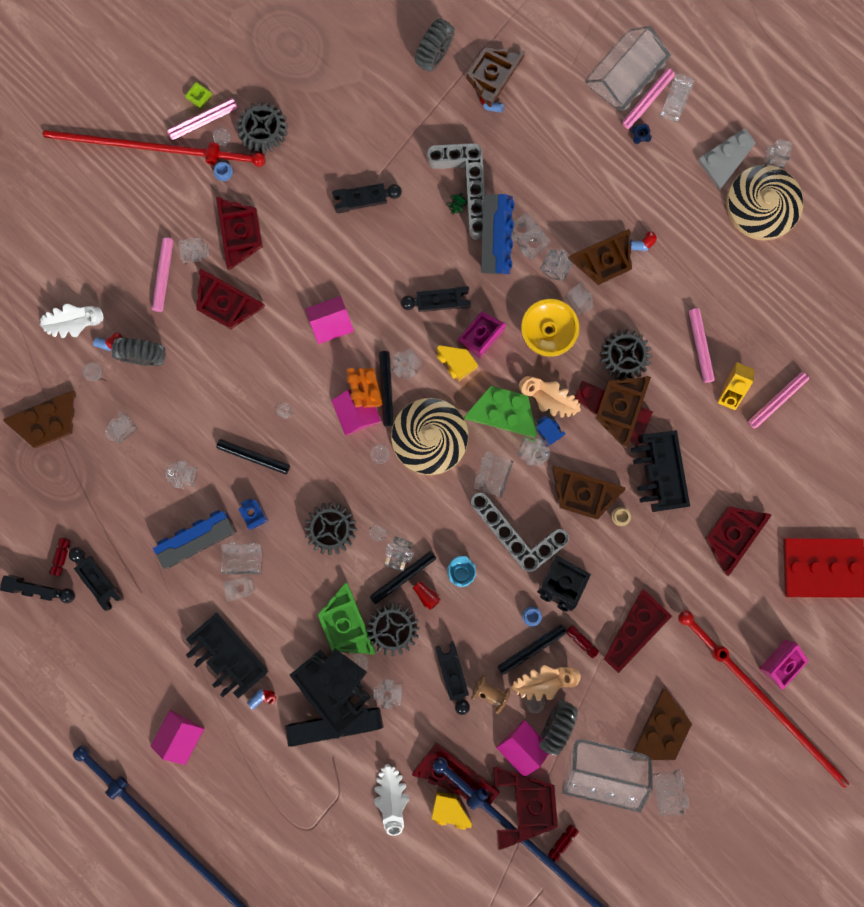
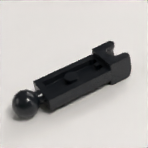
M384 183L347 190H335L332 192L334 200H342L341 203L335 205L336 213H345L354 209L387 204L386 197L398 199L402 194V189L397 184H392L388 189H384Z
M468 286L417 292V298L414 299L412 296L407 295L401 299L400 303L401 307L408 311L418 306V312L466 309L471 307L470 300H463L461 298L462 295L469 293Z
M79 547L72 548L69 552V558L72 562L79 564L74 570L95 596L102 609L105 611L112 609L110 604L111 597L115 601L124 600V596L115 588L93 557L89 556L85 559L83 549Z
M4 575L0 585V591L21 593V595L33 597L34 594L41 595L40 599L52 601L53 598H59L61 602L69 604L75 599V592L70 588L62 590L24 582L23 577Z
M450 642L449 653H443L441 647L436 646L435 649L450 701L456 699V713L466 715L470 711V704L467 700H464V697L469 696L455 643Z

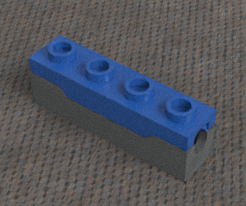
M507 194L484 195L481 273L510 274L512 269L511 250L513 248V240L511 238L514 228L512 211L515 207L513 196Z
M217 510L209 515V519L205 521L200 519L194 522L192 528L188 530L183 528L175 532V537L171 539L167 537L158 541V546L154 547L153 550L162 568L169 569L237 533L228 513Z

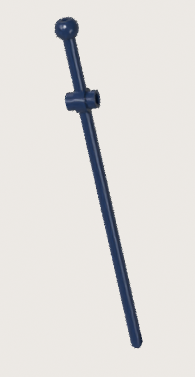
M80 745L73 752L75 760L83 761L108 785L109 788L105 793L109 798L114 800L117 796L121 797L234 907H246L126 791L125 787L128 785V782L122 776H119L117 780L113 779L89 756V750L86 746Z
M437 757L432 764L433 770L446 775L469 796L466 803L472 810L481 807L506 830L517 829L486 801L489 794L483 787H480L478 790L472 789L448 767L445 758ZM530 839L521 842L592 907H604Z

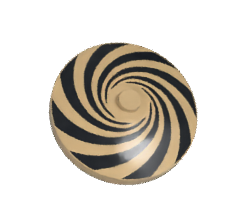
M758 165L743 171L731 184L726 197V209L733 225L744 235L757 240H773L785 235L797 224L803 211V194L797 181L785 170L772 165Z
M436 398L419 399L408 404L397 415L391 433L392 446L400 462L411 471L422 475L441 474L452 469L462 459L468 445L467 424L458 409L450 403Z

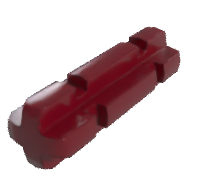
M59 538L57 545L59 547L56 548L52 561L53 566H51L49 571L51 575L60 576L63 568L61 567L64 566L68 553L66 549L67 547L69 548L71 542L67 538Z
M571 625L566 630L567 635L570 638L573 637V641L584 651H587L586 653L591 658H595L599 650L592 646V643L582 633H579L575 626Z
M570 824L566 829V833H563L554 845L555 848H552L548 853V856L554 862H558L561 857L560 854H563L572 843V838H575L579 833L578 829Z

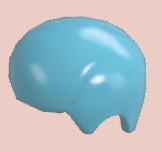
M457 556L450 561L447 566V577L451 583L458 587H465L474 581L476 576L475 564L467 556Z

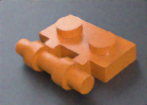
M374 368L347 369L348 376L346 379L351 387L352 393L350 396L351 400L354 401L355 407L363 406V408L383 405Z

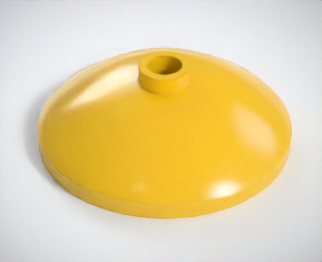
M544 299L530 306L524 314L521 323L522 337L526 345L539 355L548 357L561 355L567 352L578 338L579 321L577 315L569 305L560 300ZM550 328L552 333H546L545 329Z

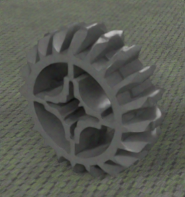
M441 18L435 20L421 39L416 51L415 63L423 70L433 71L448 52L454 36V27L448 21Z
M260 101L258 106L252 103V108L245 107L246 113H240L241 119H237L239 125L236 128L239 133L238 137L242 140L244 146L248 145L250 151L255 148V152H259L261 149L265 154L267 149L273 152V147L279 148V142L284 143L285 139L283 136L288 134L286 130L288 129L286 117L282 115L283 113L280 109L277 110L275 105L270 107L268 102L264 106ZM253 121L254 126L251 128V131L248 133L249 125H250V123ZM277 122L276 130L272 134L271 129L274 127L273 124Z
M626 329L624 334L621 330H618L617 335L611 333L610 338L606 337L604 340L606 344L601 345V348L605 351H601L599 355L605 357L600 360V363L607 364L603 369L607 370L609 368L611 370L608 373L609 376L616 373V380L619 379L620 375H622V380L627 379V376L634 379L635 376L639 378L641 372L645 373L647 371L645 366L651 364L647 359L652 358V354L647 353L651 350V347H645L648 340L641 341L643 334L636 337L635 330L630 335L629 329ZM628 341L631 344L626 347L621 344L618 345L617 342ZM636 347L640 353V361L637 360L638 358L634 354ZM611 349H613L614 353L617 355V361L615 363L611 357ZM631 349L628 353L629 355L621 361L622 355ZM626 363L630 366L633 365L636 368L622 369L620 368V366Z
M133 338L115 339L111 350L112 357L116 360L145 366L163 365L166 356L165 347L161 344Z
M330 502L327 509L323 503L321 504L323 510L320 511L318 507H315L314 509L317 514L309 513L313 517L312 521L309 519L305 520L306 523L310 524V527H304V530H310V533L306 534L305 538L312 537L308 544L316 543L313 548L315 551L322 547L321 554H324L326 549H328V555H332V549H335L336 554H340L339 547L346 551L347 548L344 544L352 545V542L348 540L349 537L356 538L355 535L351 534V531H357L356 527H351V524H355L356 520L349 521L353 514L348 513L345 515L348 510L346 507L340 511L341 504H337L336 508L333 509V503ZM337 513L342 518L330 522L324 514ZM320 518L323 529L316 535L315 526ZM326 522L331 526L336 525L334 534L331 532L325 533L326 529H328L326 528ZM343 523H346V534L341 539L338 529ZM326 536H331L337 544L325 545L319 540Z
M391 602V608L389 609L386 603L383 604L384 611L377 607L376 611L379 614L371 613L370 615L375 620L367 621L368 624L373 626L366 628L367 632L373 633L367 637L368 640L375 639L371 646L373 647L378 643L380 646L377 648V652L385 648L384 655L388 654V650H392V656H395V650H398L399 654L402 655L403 647L406 651H409L410 648L407 644L415 645L411 638L419 637L413 631L420 629L418 626L413 627V624L418 622V619L411 620L415 613L411 612L408 615L406 613L409 610L408 606L405 607L404 611L400 610L402 607L401 603L398 604V608H394V602ZM391 613H398L407 621L397 623L394 621ZM385 615L387 626L377 631V623ZM390 621L391 624L399 627L396 630V638L394 634L387 631L390 628ZM409 627V635L401 643L399 632ZM390 636L395 645L386 644L379 637Z
M563 700L557 702L545 723L539 740V746L548 754L554 756L560 754L569 740L578 715L577 708L571 703Z

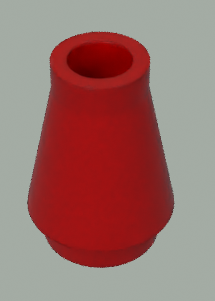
M422 581L413 587L425 608L432 610L441 601L438 597L439 594L423 584Z

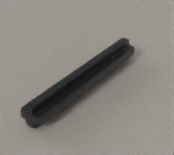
M381 351L379 357L383 425L391 427L394 424L390 352Z
M219 439L216 448L285 475L290 470L289 464L225 440Z
M429 551L370 595L374 604L379 603L435 561L436 556L432 551Z
M563 625L557 626L499 664V671L502 675H505L566 635V629Z

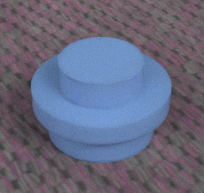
M220 162L214 167V175L220 181H227L232 177L233 169L230 164Z
M527 607L522 613V619L526 625L536 626L541 622L542 614L536 607Z

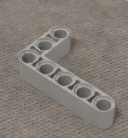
M474 143L431 146L427 152V162L431 168L465 167L468 232L471 238L475 240L481 239L483 234V204L485 195L482 148ZM476 153L478 156L476 158H472L469 156V154ZM436 154L439 155L440 158L435 160L432 159L431 156ZM457 154L459 157L453 159L450 157V155ZM476 171L479 173V175L472 176L470 172ZM477 189L480 193L474 195L471 193V190ZM477 207L480 208L481 212L474 213L472 209ZM480 226L482 230L476 232L473 230V227Z
M476 493L471 498V507L524 571L532 572L569 541L568 533L565 530L558 529L552 531L530 549L485 494ZM476 497L484 499L485 504L483 507H477L474 504ZM488 512H494L497 515V520L494 523L487 520ZM501 527L508 528V537L502 538L499 535ZM558 532L564 536V540L560 544L554 540V536ZM514 542L521 544L522 549L519 553H514L511 549ZM542 545H546L549 549V553L546 556H542L539 553V548ZM527 557L532 558L534 561L533 567L529 569L524 566V560Z

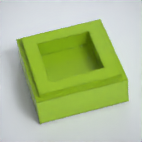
M195 82L186 93L185 98L202 109L212 96V93L198 82Z

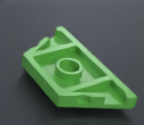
M490 386L464 416L465 420L532 438L537 436L529 398L524 394Z
M345 583L318 614L331 650L333 651L336 648L340 652L374 655L376 654L375 648L371 646V639L368 640L367 638L369 633L366 631V626L348 583Z

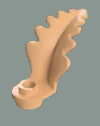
M526 376L519 383L520 391L524 395L534 397L541 412H546L549 408L551 416H555L559 411L560 417L563 418L565 413L567 417H570L571 414L575 415L581 411V404L578 403L577 399L573 400L575 396H567V389L559 390L560 384L556 381L544 382L539 378Z
M543 665L540 668V673L531 670V677L523 674V679L517 678V681H514V685L511 688L517 695L520 693L521 698H524L527 694V699L531 700L533 695H535L536 700L541 701L543 695H545L548 700H552L560 688L577 686L581 676L576 668L559 667L553 669Z

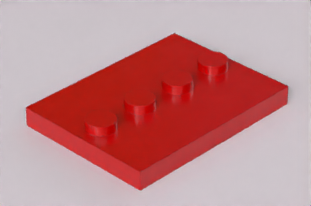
M783 539L785 597L864 598V539Z

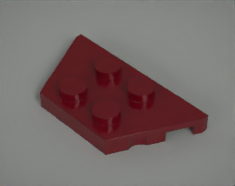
M216 197L226 266L230 270L263 247L258 211L254 207L243 206L241 203L223 200L221 197Z
M200 268L196 307L198 312L231 330L265 307L264 303Z
M727 507L705 539L726 576L732 573L772 516L771 514L735 507Z

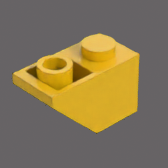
M441 345L437 347L436 356L442 364L445 363L449 369L447 371L452 379L456 378L458 381H461L478 368V364L468 350Z
M736 362L727 377L718 399V404L736 410L754 382L755 369Z
M436 791L432 820H435V823L439 825L454 824L455 828L466 830V827L471 828V818L458 797L454 794Z

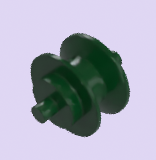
M463 194L450 195L452 202H448L446 205L449 207L451 214L463 213L462 205H467Z

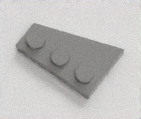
M744 128L698 159V163L718 191L756 142L746 128Z

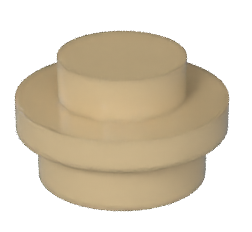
M618 507L613 510L611 519L617 526H626L631 520V513L625 507Z

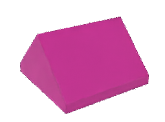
M341 296L305 308L318 345L354 332Z
M481 312L458 338V342L477 358L481 359L504 332L506 324Z
M351 389L331 400L345 436L381 422L376 407H355L354 401L351 400L350 396L352 393Z
M784 640L759 669L783 690L808 663V659L797 643Z
M169 710L150 747L162 760L186 765L205 728Z
M525 720L496 747L524 777L540 768L549 755L539 746L540 735Z

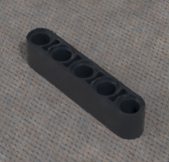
M380 707L369 708L368 711L370 713L342 737L384 728ZM322 718L284 726L288 747L336 738Z

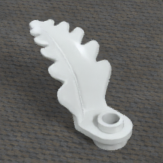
M64 304L63 311L53 308V314L46 312V315H42L40 326L44 332L47 331L48 335L52 332L53 337H56L58 332L61 338H65L68 332L72 337H77L86 326L99 325L104 317L99 307L85 306L79 308L70 304Z
M386 764L384 768H381L382 772H378L381 778H376V781L381 786H376L374 789L380 795V797L374 799V804L383 814V824L387 834L396 836L401 834L404 828L402 811L409 801V796L402 794L406 784H399L403 778L402 775H398L399 770H395V767Z

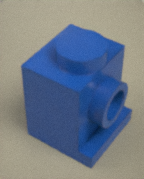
M546 415L537 421L536 431L548 447L566 435L564 431L560 433L559 424Z
M250 498L241 503L242 507L238 510L248 530H253L269 521L258 500L252 501ZM250 509L255 511L252 517L248 515Z

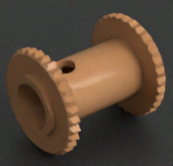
M482 675L473 689L471 700L474 701L477 696L497 706L495 713L498 714L505 707L509 699L510 688L503 692L484 682L486 675Z

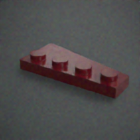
M582 381L574 399H577L578 403L596 415L604 390ZM643 407L640 409L630 439L631 444L635 447L639 446V436L644 434L653 413Z
M642 589L604 660L619 673L665 625L672 615Z
M437 742L412 773V776L423 778L428 783L441 786L446 791L459 794L467 800L469 796L446 775L433 770L432 764L435 759L443 757L447 760L448 767L472 789L478 790L480 787H483L488 792L489 796L486 798V801L490 805L500 794V790Z

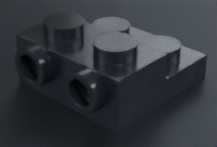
M556 555L537 593L541 594L540 598L542 600L557 603V607L565 612H568V610L572 611L576 608L591 574Z

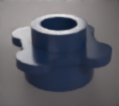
M647 124L633 126L631 129L635 144L643 141L649 142L652 138Z

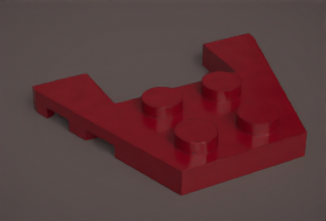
M493 767L494 787L515 786L517 829L497 830L498 850L558 828L555 785L531 777H524L518 773L503 770L500 767Z

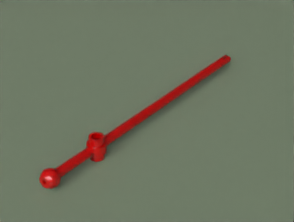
M49 130L42 132L45 138L202 156L206 158L205 162L209 165H216L219 159L252 162L255 166L262 167L266 161V157L262 152H255L251 155L220 151V146L213 142L209 143L206 149Z
M683 610L678 615V621L682 625H688L712 650L711 655L713 659L723 662L842 787L847 788L841 782V779L847 785H849V782L729 658L728 649L717 645L693 620V614L689 610Z

